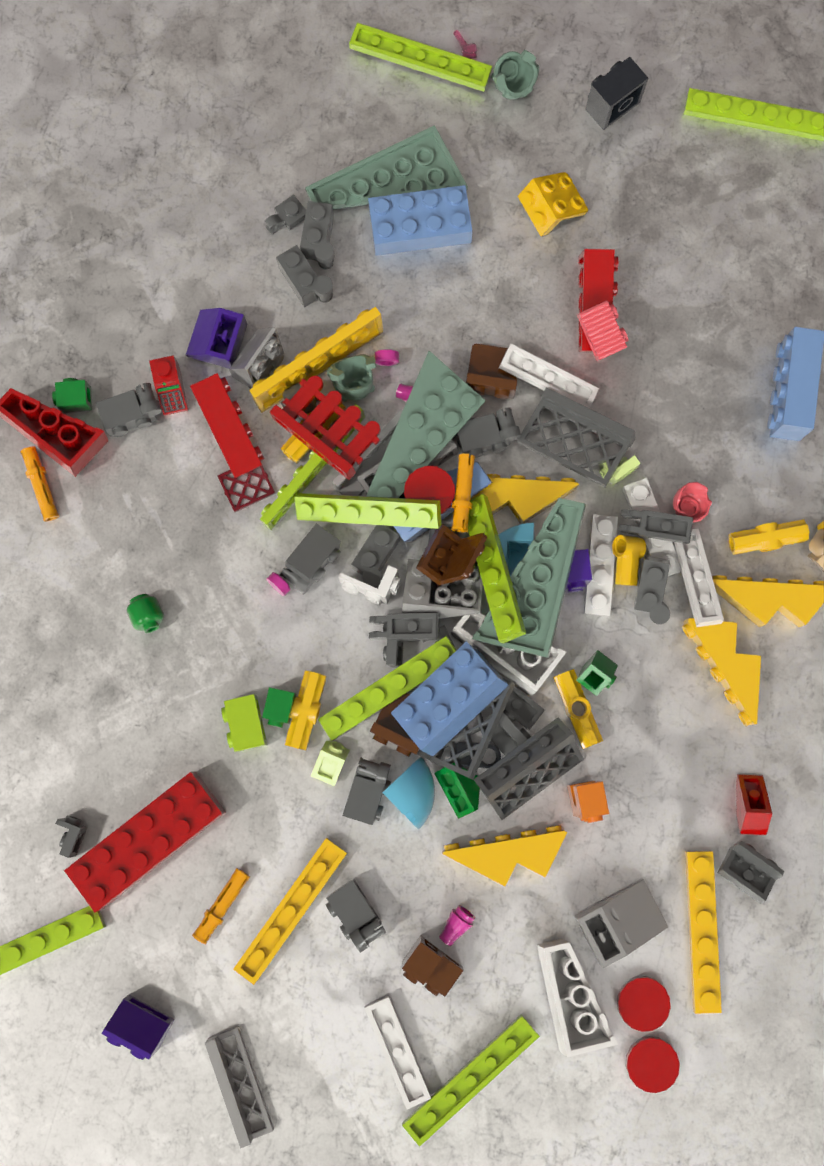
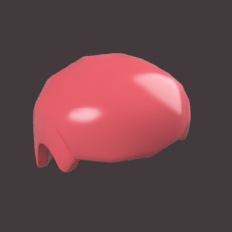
M689 482L677 490L673 497V508L676 515L692 517L693 523L705 518L712 504L707 495L708 488L699 482Z

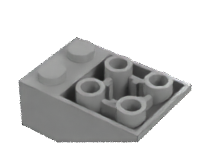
M268 327L255 331L229 369L234 379L251 389L256 381L262 378L267 379L270 377L269 374L273 368L280 366L284 359V351L277 329Z
M408 559L402 613L440 614V619L480 613L483 582L478 566H474L473 573L467 579L438 585L416 569L420 560Z
M644 879L575 915L598 963L603 968L629 955L668 928Z

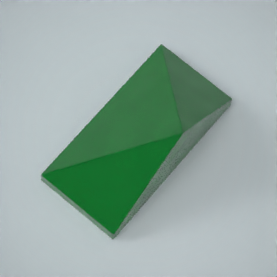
M446 767L434 773L458 819L478 810L480 788L474 779L472 780Z

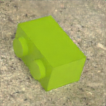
M252 694L224 701L225 707L221 708L224 723L228 722L230 732L226 733L229 748L233 747L234 752H241L267 746L257 695Z

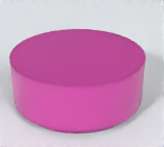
M388 349L376 351V364L380 366L397 365L399 363V352Z
M272 572L266 578L268 583L282 596H285L291 590L288 583L275 572Z

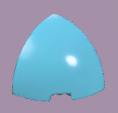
M534 523L513 526L499 534L510 576L524 558L532 541L535 540Z
M422 757L417 759L383 792L417 829H420L428 819L435 799L434 779L430 768Z

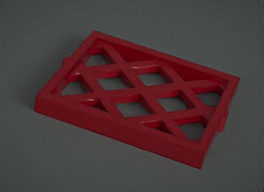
M263 466L260 467L262 470L261 475L253 471L247 473L246 482L237 480L238 478L228 477L227 475L232 474L231 470L217 475L225 491L224 494L227 496L234 512H238L276 494ZM251 476L260 478L257 486L249 484ZM224 479L232 481L230 490L226 489L223 483ZM263 480L267 481L269 490L260 488ZM236 483L244 485L241 494L233 491ZM247 487L255 489L253 498L245 495ZM259 491L266 493L256 498ZM231 495L240 497L237 505L233 504L230 498ZM243 498L250 500L249 502L241 505Z

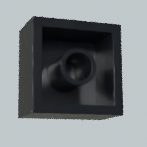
M628 57L623 62H616L604 76L599 75L592 81L586 105L587 112L605 130L641 102L649 78L631 57Z

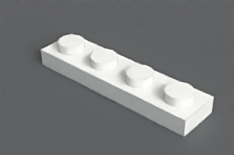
M513 344L509 345L499 366L500 369L543 391L547 387L588 408L591 407L599 390L594 385Z
M647 478L623 486L622 490L630 510L660 512ZM634 519L636 526L639 527L640 519ZM641 537L646 542L648 556L670 560L668 577L681 573L679 560L672 541Z
M592 515L589 544L592 581L586 586L584 615L610 616L615 562L612 544L617 536L618 517Z
M692 529L689 544L674 542L695 624L696 627L722 624L724 618L699 529Z
M389 995L364 1007L406 1109L431 1099L428 1087Z

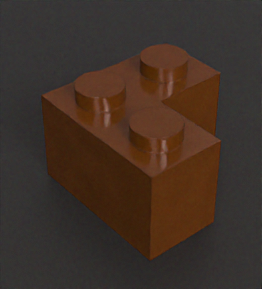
M421 935L402 960L403 976L413 984L420 982L424 985L426 983L424 987L435 996H438L440 993L445 997L464 971L463 966Z

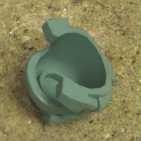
M524 49L521 54L509 51L498 58L491 78L495 82L496 89L501 91L502 97L515 100L527 96L533 90L539 75V65L535 61L536 57L529 51Z
M366 354L346 357L337 360L328 368L327 375L330 377L334 389L341 394L342 401L346 402L347 399L361 400L374 391L375 386L373 385L371 369L377 367L375 357H370Z

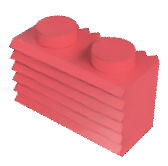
M605 301L577 315L596 361L627 348L628 336L623 327L619 329L615 320L619 317L613 304L609 305L608 301Z

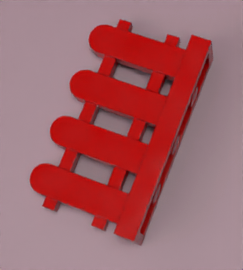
M312 376L307 381L302 379L299 382L300 386H302L291 400L285 398L282 402L285 407L281 409L275 405L270 410V414L274 421L350 480L356 473L353 464L356 462L360 465L363 461V458L360 456L372 443L377 445L380 442L378 438L381 432L380 425L376 421H369L365 426L360 424L358 421L362 415L357 406H350L345 411L339 406L342 404V396L338 391H330L326 396L320 391L323 389L324 384L319 376ZM316 397L321 402L310 415L304 412L305 408ZM333 413L340 416L329 430L323 427L324 423ZM298 417L304 421L302 424L296 421ZM352 428H355L359 433L346 446L341 441ZM317 432L323 436L321 439L315 436ZM336 447L342 451L340 455L334 451Z

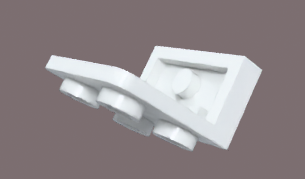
M389 565L378 589L343 573H340L338 576L342 584L341 586L344 587L343 590L353 595H357L360 592L367 597L366 600L379 606L381 602L388 604L391 595L396 596L401 585L398 569Z

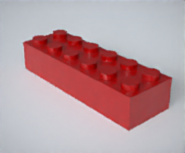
M189 772L71 864L64 872L94 913L99 912L223 816L226 811L197 772Z

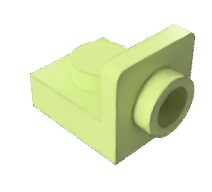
M635 455L629 460L627 457L621 460L610 479L613 486L638 469L641 463ZM606 462L599 464L601 468L599 473L603 479L608 472Z
M326 741L320 751L311 777L335 786L350 750L339 742Z

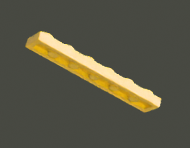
M328 838L323 841L233 969L255 985L346 856V851Z
M685 851L693 1012L695 1014L722 1013L713 851Z

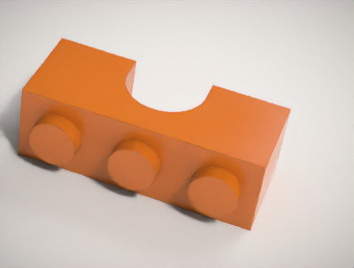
M587 781L567 785L573 816L580 818L581 821L591 823L602 821L603 815L609 814L603 781Z

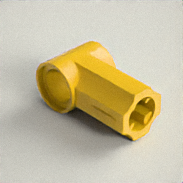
M618 535L612 544L613 554L617 557L615 584L637 586L639 559L644 557L646 553V542L641 537Z

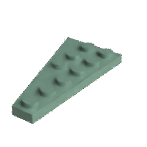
M434 125L305 187L310 201L332 204L334 210L369 205L368 198L463 185L466 186L467 191L468 186Z
M428 351L366 497L400 498L404 493L405 483L409 475L418 468L428 466L486 401L430 351Z
M559 498L543 523V527L537 537L528 547L524 558L510 576L526 634L504 644L499 642L492 615L489 611L478 632L476 631L473 640L549 658L585 512V503Z

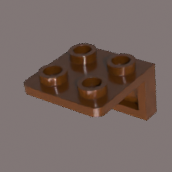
M474 344L471 349L466 384L479 395L486 394L499 399H514L517 377L499 368L508 348Z
M442 524L435 530L416 569L438 585L467 579L474 571L475 567L473 565L477 557L485 549L484 543L487 536L484 533L462 539Z
M406 693L381 709L370 732L374 734L372 739L384 745H387L389 741L397 745L396 751L410 757L411 753L417 755L419 747L391 714L410 695Z

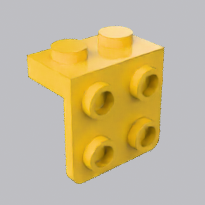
M566 172L533 178L518 195L520 202L540 236L548 235L560 221L583 216L588 212L584 199L580 196L572 179Z

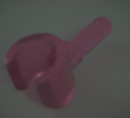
M458 30L454 31L453 34L462 48L463 57L477 58L476 44H467Z

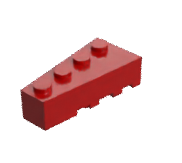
M584 249L578 256V264L583 265L578 276V285H580V288H583V293H580L578 300L579 313L605 301H608L609 305L613 304V297H617L618 283L614 282V272L618 271L619 259L618 256H614L615 249ZM579 322V352L593 353Z
M218 373L190 385L234 478H239L262 467L261 460L265 458L259 446L253 447L249 439L253 437L252 431L248 423L242 424L238 416L242 414L237 400L231 401L227 393L232 390L226 378L220 379Z
M12 388L0 398V417L74 477L82 471L108 442L104 430L97 427L94 428L78 418L74 419L62 413V411L54 407L50 408L40 401Z

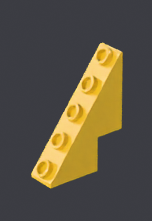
M487 474L492 483L471 499L481 494L487 496L493 515L508 505L519 523L525 524L554 505L559 498L563 499L575 491L579 483L573 478L551 481L549 477H536V480H528L522 475H513L510 479L501 478V475Z
M712 576L716 593L758 627L766 625L777 611L797 627L805 626L824 603V581H814L813 585L803 584V580L795 579L788 580V583H778V579L764 578L762 582H755L752 577H737V580H727V576Z
M694 618L684 620L683 632L689 639L692 638L698 646L696 651L703 661L707 660L712 668L710 669L712 677L716 682H721L725 688L724 695L730 704H735L739 710L738 717L746 727L748 725H757L761 656L736 653V622L723 621L722 624L696 627Z
M561 825L546 827V832L536 834V829L520 832L521 837L511 838L510 834L495 836V841L485 843L484 838L470 840V845L459 847V843L443 845L444 850L442 854L506 886L517 863L546 877L567 832L562 830Z

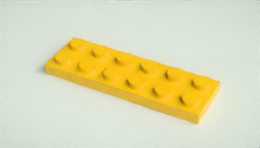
M374 307L371 310L366 309L362 311L356 320L350 324H342L335 334L330 337L321 338L317 341L315 347L309 351L300 352L296 355L294 361L288 365L283 364L274 370L273 375L267 379L262 378L256 381L252 386L253 388L249 391L260 412L263 413L284 399L283 391L295 385L302 379L307 381L312 376L320 375L337 360L347 357L382 334V317L378 309Z

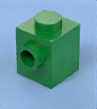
M65 378L63 382H55V391H52L54 406L62 411V413L91 411V386L86 380H78L76 378Z
M597 650L584 664L576 681L597 696L605 687L608 689L617 678L614 674L618 665Z
M269 687L262 718L268 719L267 725L283 728V723L290 724V715L296 693Z

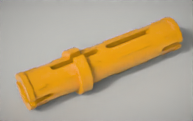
M27 447L20 451L27 469L25 472L26 477L31 481L43 521L55 520L60 516L45 477L46 469L41 465L36 447Z
M459 454L455 501L452 502L454 514L451 530L454 532L456 529H458L457 532H468L469 510H472L473 505L470 500L475 456L470 455L469 458V454Z
M235 869L214 904L204 912L205 917L192 934L196 940L206 945L217 926L223 923V917L250 878L247 873L241 869Z

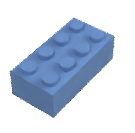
M465 185L368 198L375 256L469 244L472 241V225Z
M794 327L788 335H785L784 340L777 345L776 357L779 358V362L773 373V381H776V387L772 391L770 405H773V413L769 415L767 428L771 429L770 437L800 441L814 429L824 331Z
M466 641L395 708L391 714L421 751L434 756L509 685L479 650Z

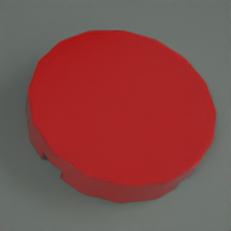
M424 466L416 469L409 475L404 487L405 499L440 501L442 515L452 505L455 498V485L452 477L445 470L437 466Z
M647 976L634 977L619 990L617 997L618 1012L623 1021L632 1029L641 1032L653 1031L661 1027L667 1020L671 1009L670 997L665 987L655 979Z
M648 1036L631 1045L626 1055L625 1066L629 1078L636 1087L645 1092L659 1093L666 1091L675 1083L679 1075L680 1062L677 1053L668 1042L659 1037Z

